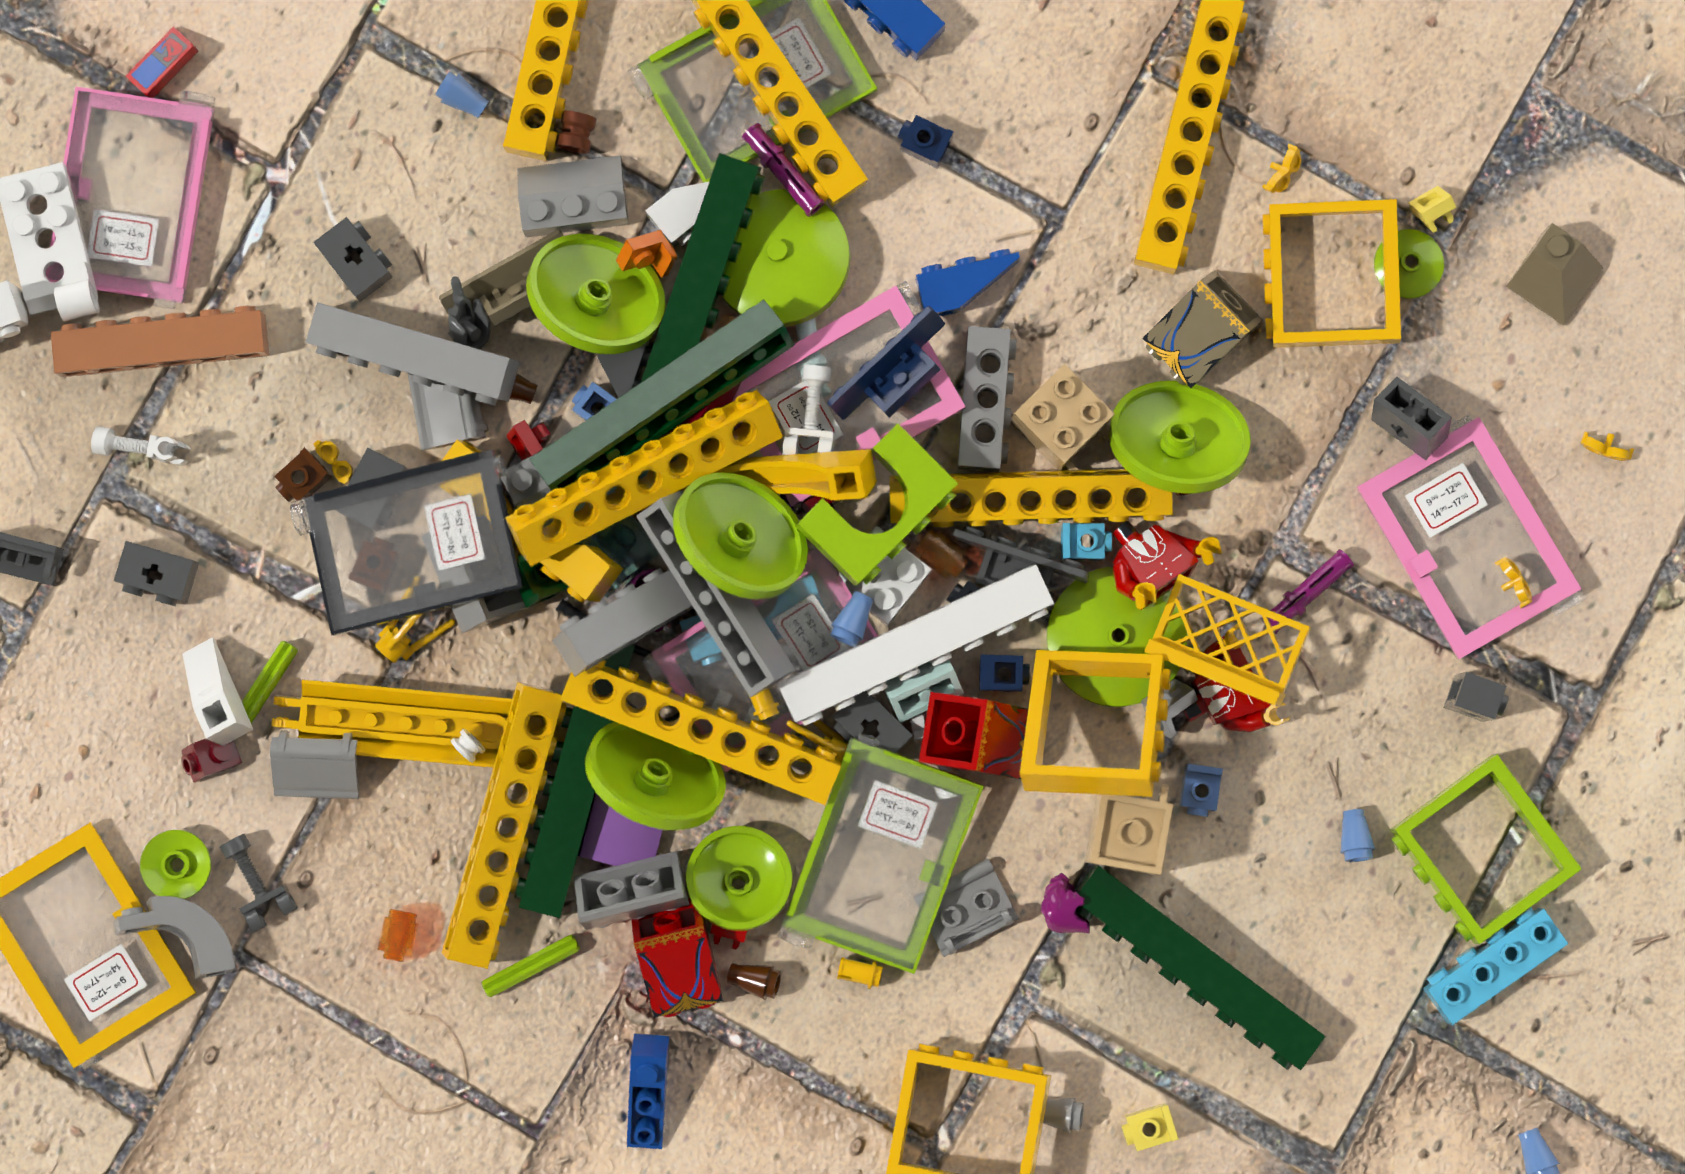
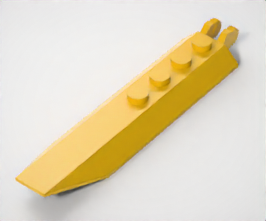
M302 679L301 698L274 696L273 703L279 707H300L299 720L289 719L288 717L272 718L271 726L298 729V738L343 740L344 733H352V740H357L356 755L493 768L512 698ZM533 715L527 722L529 732H536L542 726L540 715ZM557 722L553 736L557 737V741L564 742L568 729L561 727L562 722ZM463 728L469 731L485 748L483 753L475 755L476 760L473 763L462 756L451 743L453 738L461 736L460 731ZM524 749L519 753L517 757L519 766H526L532 761L533 753L531 749ZM553 755L551 757L547 756L546 762L552 761Z

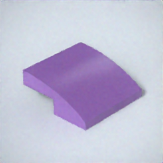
M595 791L577 856L614 866L654 857L657 853L663 829L648 827L624 817L606 804Z

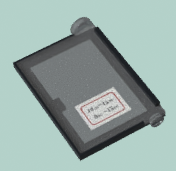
M492 449L480 453L475 452L313 494V496L291 502L290 513L297 533L300 536L310 533L332 636L525 588L514 537L505 519L509 514L501 477L507 475V469L502 455L496 456L495 451Z

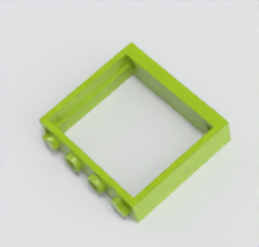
M1498 754L1489 756L1390 829L1395 836L1391 840L1396 845V849L1402 856L1408 853L1416 864L1412 867L1415 875L1424 885L1428 882L1437 893L1433 896L1435 902L1445 914L1449 911L1458 921L1454 925L1457 932L1463 936L1466 942L1472 940L1474 944L1484 942L1582 870ZM1486 775H1489L1559 871L1480 928L1410 831Z

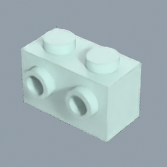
M949 660L935 666L932 665L931 661L918 666L920 673L903 681L900 680L899 676L885 681L888 688L884 689L885 694L900 723L927 711L930 692L957 696L964 694Z

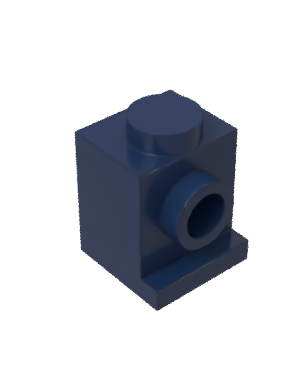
M916 115L913 122L906 119L897 138L902 140L900 151L938 169L953 139L954 132ZM926 132L930 135L931 139L927 143H921L917 139L918 134Z
M980 655L979 691L1022 692V685H1029L1030 664H1023V656ZM1005 667L1010 670L1011 676L1008 680L1002 681L998 678L997 672L1000 668Z

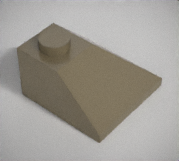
M1552 223L1543 231L1506 287L1564 326L1602 271L1603 266L1580 241Z

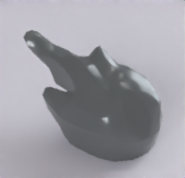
M454 276L451 279L454 307L448 308V334L453 342L480 350L485 346L490 337L491 323L489 316L479 299H474L473 307L471 306L470 300L464 295L460 279Z

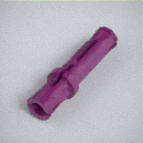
M759 123L754 124L744 132L742 138L760 157L759 163L764 169H770L787 192L805 211V214L809 217L819 211L825 204L823 199L816 194L804 177L786 158L783 147L781 145L776 146Z
M1339 549L1292 592L1289 590L1282 595L1284 599L1270 611L1289 619H1293L1296 615L1302 616L1306 612L1305 607L1327 590L1347 570L1352 568L1354 563L1344 551ZM1332 571V572L1329 573L1323 580H1321L1315 587H1313V588L1311 589V587L1314 586L1320 579H1322L1328 572ZM1292 604H1294V605H1293L1291 608H1289L1285 613H1283L1288 607H1290ZM1269 618L1272 627L1280 624V622Z

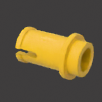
M769 688L750 697L756 710L753 715H758L760 721L779 713L777 706L780 704L779 702H774Z
M842 957L837 979L868 985L867 989H871L872 986L879 988L883 967L877 966L876 961H873V964H868Z

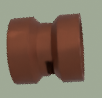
M563 111L561 118L563 132L558 134L555 145L570 152L589 154L591 148L589 136L590 132L595 130L597 119L576 111Z

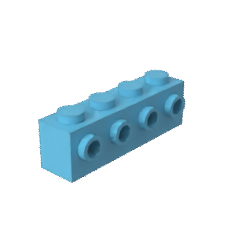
M1530 907L1514 919L1516 923L1507 930L1501 928L1486 939L1487 944L1476 951L1474 947H1471L1461 953L1456 958L1457 965L1448 971L1443 967L1427 978L1429 984L1423 990L1447 1024H1455L1568 945V942L1545 909L1537 908L1533 910Z

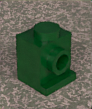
M523 555L518 557L525 588L518 590L526 608L556 597L569 588L561 579L555 581L541 570L543 567L542 563L538 562L530 566Z

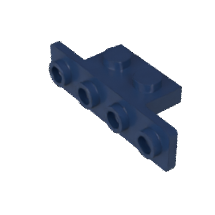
M931 306L926 307L922 312L916 314L897 336L891 338L876 356L864 363L859 372L845 385L839 387L827 401V404L842 420H845L870 397L890 418L941 370L921 347L944 327L945 322Z

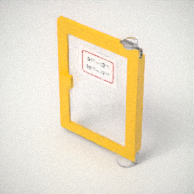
M92 822L0 877V950L72 1067L76 1068L81 1065L84 1070L103 1059L99 1054L100 1052L197 993L159 930H148L116 936L113 922L117 917L122 916L121 911L136 907H143V912L147 911Z

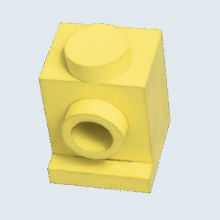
M1166 1103L1125 1115L1127 1124L1121 1125L1127 1146L1134 1144L1136 1151L1179 1140L1169 1107ZM1146 1123H1153L1155 1125L1154 1134L1150 1136L1144 1135L1142 1131L1143 1126Z

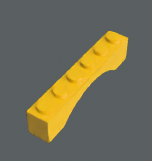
M457 439L442 461L475 452L480 454L483 452L472 443ZM481 472L440 483V486L452 496L472 494L476 516L480 518L485 516L491 521ZM505 495L508 514L511 515L515 510ZM572 545L540 561L543 564L541 570L553 580L559 581L561 579L569 586L567 592L582 603L585 600L600 602L624 569L601 549L589 545Z
M871 449L747 457L714 472L734 473L749 477L767 486L776 494H808L829 500L866 498L877 483Z

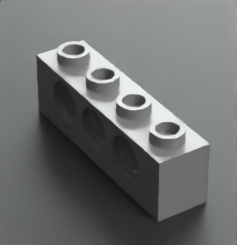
M968 327L962 399L966 408L961 412L957 469L999 472L1000 465L1007 464L1009 443H1003L1002 439L1003 429H1010L1011 408H1005L1006 394L1013 393L1014 374L1007 373L1008 359L1015 360L1017 339L1010 338L1011 329ZM987 356H992L999 361L1000 368L995 373H986L982 370L980 361ZM983 391H991L997 397V404L992 408H984L978 403V395ZM986 425L991 427L995 438L989 443L978 441L975 437V430L979 426Z

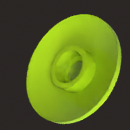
M1414 229L1399 230L1400 298H1418L1429 293L1439 283L1444 270L1443 254L1439 245L1428 234ZM1381 243L1375 254L1374 270L1379 283L1384 288L1383 247ZM1413 256L1417 260L1416 267L1409 268L1406 266L1405 258Z
M168 830L159 833L145 846L140 859L142 879L146 886L157 896L187 899L204 887L211 871V858L206 845L196 835L184 830ZM176 858H180L184 862V867L179 872L175 871L172 867V862Z

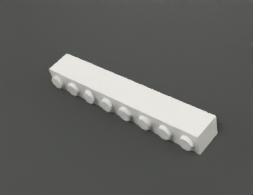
M1031 565L776 684L793 721L796 723L802 720L805 726L823 718L822 710L834 705L836 711L855 703L856 701L853 696L861 692L867 691L868 696L888 688L885 682L899 676L900 680L903 681L920 673L918 666L931 661L932 665L935 666L951 659L950 651L963 646L964 650L968 651L983 644L984 640L982 637L995 631L997 637L1017 628L1014 622L1026 616L1029 622L1048 614L1046 607L1054 604L1037 565Z

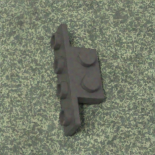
M964 526L963 531L954 529L952 536L955 541L986 551L976 579V584L986 587L1031 565H1037L1047 589L1054 573L1084 583L1088 582L1089 573L1083 570L1084 565L1079 562L1064 559L1062 564L1050 560L1051 554L1039 549L1031 548L1030 552L1016 549L1017 543L1005 538L997 537L995 542L983 538L984 532Z

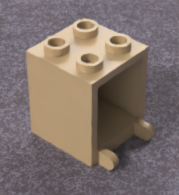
M1064 363L1014 413L1011 424L1057 470L1061 471L1064 467L1067 470H1079L1071 460L1099 433L1109 442V430L1106 426L1110 423L1115 413Z
M1161 784L1158 802L1129 796L1097 794L1085 862L1161 875L1173 804L1166 803L1169 785Z

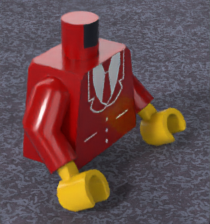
M1126 521L1113 533L1114 537L1123 546L1113 561L1115 587L1117 592L1135 601L1137 609L1142 610L1152 602L1156 603L1158 598L1174 587L1179 574L1190 577L1199 562L1197 558L1202 557V561L1206 565L1212 564L1214 562L1212 553L1222 554L1220 542L1214 537H1207L1202 541L1187 538L1164 530L1159 525H1153L1140 534L1129 521Z
M1238 624L1232 626L1225 633V636H1222L1226 646L1240 641L1234 635V631L1239 628ZM1218 640L1208 646L1203 653L1209 654L1221 649ZM1243 645L1228 651L1233 665L1239 668L1248 665L1240 648ZM1223 653L1215 656V658L1226 662ZM1194 673L1195 679L1191 681V684L1197 693L1198 701L1183 710L1189 722L1208 714L1213 725L1220 724L1226 731L1253 732L1270 725H1281L1290 720V717L1280 719L1277 716L1278 706L1270 705V703L1197 673Z

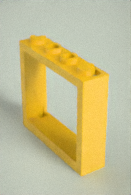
M1397 199L1269 204V214H1262L1263 235H1270V249H1263L1264 270H1271V283H1264L1265 304H1272V318H1265L1266 339H1273V348L1400 343ZM1381 213L1385 329L1284 333L1280 217Z
M1036 650L1020 769L1024 791L1153 797L1154 782H1159V778H1161V762H1156L1157 752H1163L1165 744L1164 730H1160L1161 721H1167L1168 700L1164 699V690H1170L1171 669L1165 668L1163 655ZM1054 675L1150 678L1139 769L1042 765Z
M920 1043L918 1049H908L886 1174H960L902 1162L919 1062L1035 1085L1019 1174L1035 1173L1052 1075L1043 1074L1044 1067L1023 1063L1022 1069L1008 1067L1009 1060L988 1057L986 1063L974 1060V1053L953 1050V1056L940 1054V1047Z

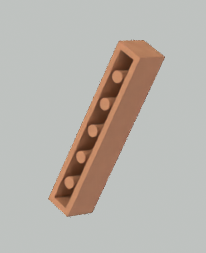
M239 306L234 308L235 313L221 314L219 309H208L200 311V316L186 318V313H170L165 315V320L151 321V317L141 316L130 318L129 324L117 325L116 320L95 322L96 327L82 328V324L61 325V331L51 332L54 373L63 378L269 356L266 315L262 311L256 310L255 306Z

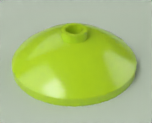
M748 826L726 827L709 834L692 852L686 869L687 892L698 913L710 923L723 929L734 931L758 928L775 918L785 906L792 886L791 865L784 849L767 833ZM740 879L744 881L745 886L742 889H735L732 886V882Z

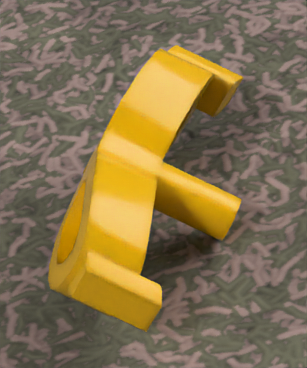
M1288 144L1289 149L1286 152L1282 165L1275 162L1270 164V168L1277 172L1270 178L1267 185L1264 184L1262 186L1264 190L1271 193L1282 192L1289 186L1291 173L1297 172L1301 165V154L1298 147Z
M1586 431L1580 442L1589 451L1613 460H1631L1634 448L1625 450L1611 447L1615 435L1610 433L1607 435L1605 444L1589 437Z
M317 440L314 442L313 445L317 454L332 466L335 478L340 483L348 485L353 476L354 469L349 462L337 460L340 454L337 445L330 441L322 442Z
M1507 557L1495 562L1497 566L1500 565L1503 572L1510 579V581L1501 585L1502 590L1505 592L1514 586L1516 595L1521 602L1520 608L1532 603L1530 588L1516 564Z

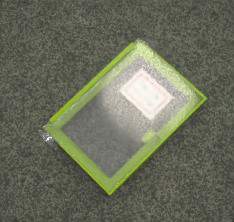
M827 0L748 1L826 118L837 114L877 91L876 85ZM726 14L720 18L719 23L723 28L730 30L736 28L739 21L734 15ZM702 27L627 70L635 88L644 101L654 96L703 183L710 181L719 153L745 162H750L759 157L742 138L744 132L756 123L761 125V128L776 146L781 145L772 130L775 123L769 114L762 116L752 101V98L756 95L749 85L743 87L732 71L736 68L735 64L729 56L724 59L713 43L716 36L709 27L705 30ZM745 43L739 48L740 54L748 59L754 58L759 53L758 48L752 43ZM764 72L758 78L764 87H774L778 83L777 76L772 72ZM783 101L778 106L780 113L787 117L793 116L798 112L796 104L792 101Z
M860 733L858 739L850 737L841 761L840 771L826 802L778 937L803 948H811L814 939H818L915 974L984 785L878 747V739Z

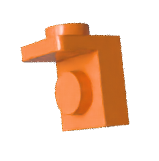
M657 230L627 239L616 262L622 271L635 267L642 269L652 263L659 276L665 277L669 275L677 259V254L673 245L668 242L662 231Z

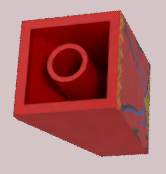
M930 692L919 762L1021 779L1020 769L1028 709L986 699Z
M690 898L689 905L679 907L676 910L662 911L646 915L640 919H631L634 947L654 1018L660 1016L673 1017L684 1010L696 1007L705 1009L715 1005L716 1002L723 1001L721 984L705 918L698 913Z

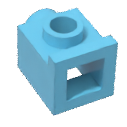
M1062 523L1061 561H1064V559L1073 561H1103L1105 559V552L1112 551L1111 531H1105V523ZM1083 535L1092 536L1094 540L1093 546L1084 547L1081 544V537Z

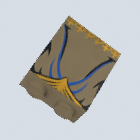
M1213 271L1201 279L1142 339L1147 343L1146 349L1157 360L1163 359L1171 368L1170 373L1177 382L1182 385L1187 384L1192 388L1249 335L1263 319L1216 271Z

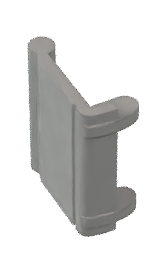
M407 373L422 451L452 444L457 439L465 441L486 437L485 432H488V426L486 423H483L480 402L475 400L477 393L465 390L464 395L460 396L443 391L444 383L433 380L431 387L411 381L412 374Z
M281 730L279 737H272L270 760L274 796L359 799L360 785H358L356 760L357 740H352V733H344L343 740L289 738L288 730Z
M989 859L949 879L931 928V933L943 957L949 954L952 955L957 950L1006 925L1009 926L1019 919ZM926 890L913 896L918 907H920Z

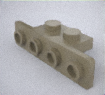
M558 229L461 283L464 295L470 300L471 306L473 307L474 299H479L494 326L502 321L511 319L515 314L531 306L526 290L529 269L542 247L552 240L564 236L562 231ZM452 289L439 296V300L447 313L448 308L454 307Z

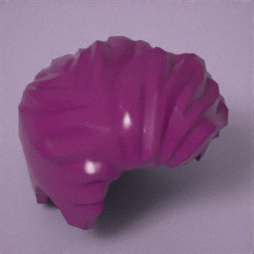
M1060 873L1058 876L1051 878L1050 884L1045 889L1044 900L1041 904V913L1045 917L1048 928L1057 933H1089V921L1076 912V908L1084 905L1085 898L1075 892L1074 886L1069 883L1070 879L1065 874Z

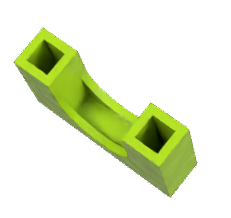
M898 423L871 449L872 455L898 480L904 493V511L900 520L892 529L878 534L861 532L849 525L823 498L795 525L854 586L858 585L861 581L866 585L870 583L881 571L877 565L886 556L892 560L906 546L902 540L911 531L917 535L931 521L927 514L935 506L942 510L956 496L952 489L958 483Z

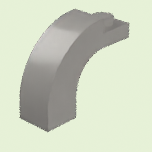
M171 896L150 897L146 902L148 912H143V907L126 909L121 911L122 916L117 917L113 922L116 936L148 930H165L177 935L190 950L196 979L231 974L236 969L229 939L221 925L205 909L188 900Z

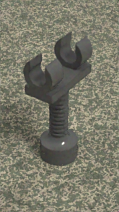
M244 833L221 845L220 849L226 859L232 858L237 861L239 869L244 873L243 876L247 879L246 882H249L248 885L255 895V900L241 907L240 910L244 914L251 930L256 932L267 926L264 917L257 908L263 903L275 897L284 915L298 909L286 884L270 892L265 890L266 887L262 883L263 881L259 874H257L258 872L255 871L256 868L250 862L251 859H248L247 850L251 844Z

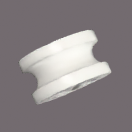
M463 728L460 731L461 736L453 738L451 743L462 756L473 763L476 760L475 755L483 753L485 748L469 731Z

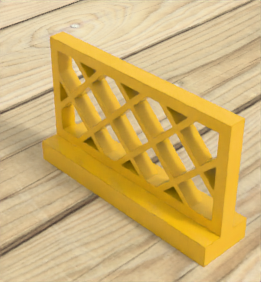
M1179 574L1152 639H1149L1144 652L1163 655L1165 661L1274 706L1281 707L1286 695L1284 692L1311 627ZM1184 584L1197 589L1202 603L1185 610L1183 609L1179 596ZM1204 592L1214 595L1216 597L1207 600ZM1222 599L1230 603L1235 616L1216 623L1209 605ZM1236 605L1246 608L1248 610L1239 613ZM1175 606H1177L1179 612L1172 615ZM1204 607L1211 626L1193 633L1186 615ZM1253 613L1262 615L1267 629L1248 636L1241 618ZM1181 617L1188 636L1176 641L1164 637L1163 635L1168 623ZM1269 618L1280 622V624L1272 627ZM1237 620L1244 639L1226 646L1219 628ZM1286 626L1300 630L1295 644L1281 650L1274 631ZM1214 630L1221 649L1205 654L1201 652L1196 637ZM1270 634L1277 652L1258 660L1251 641ZM1191 640L1194 649L1182 643ZM1247 644L1254 662L1239 668L1233 665L1228 651ZM1291 652L1290 657L1286 662L1284 654ZM1223 653L1226 662L1215 658V656ZM1277 657L1280 658L1284 671L1279 683L1266 679L1261 664ZM1256 667L1259 675L1247 670Z

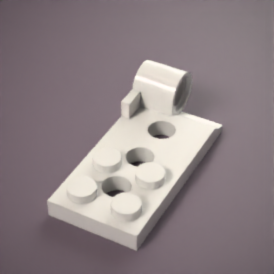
M61 162L1 177L0 203L29 314L32 316L58 309L62 320L68 321L99 313V297L66 164ZM37 196H44L47 200L46 210L39 215L33 214L30 210L31 200ZM44 230H53L56 236L55 243L50 248H41L38 243L39 234ZM54 263H60L64 268L62 279L57 282H50L46 276L48 267Z

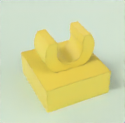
M1439 186L1408 202L1413 215L1424 222V225L1432 232L1437 231L1435 219L1441 216L1449 224L1452 223L1453 215L1450 211L1457 208L1452 196Z

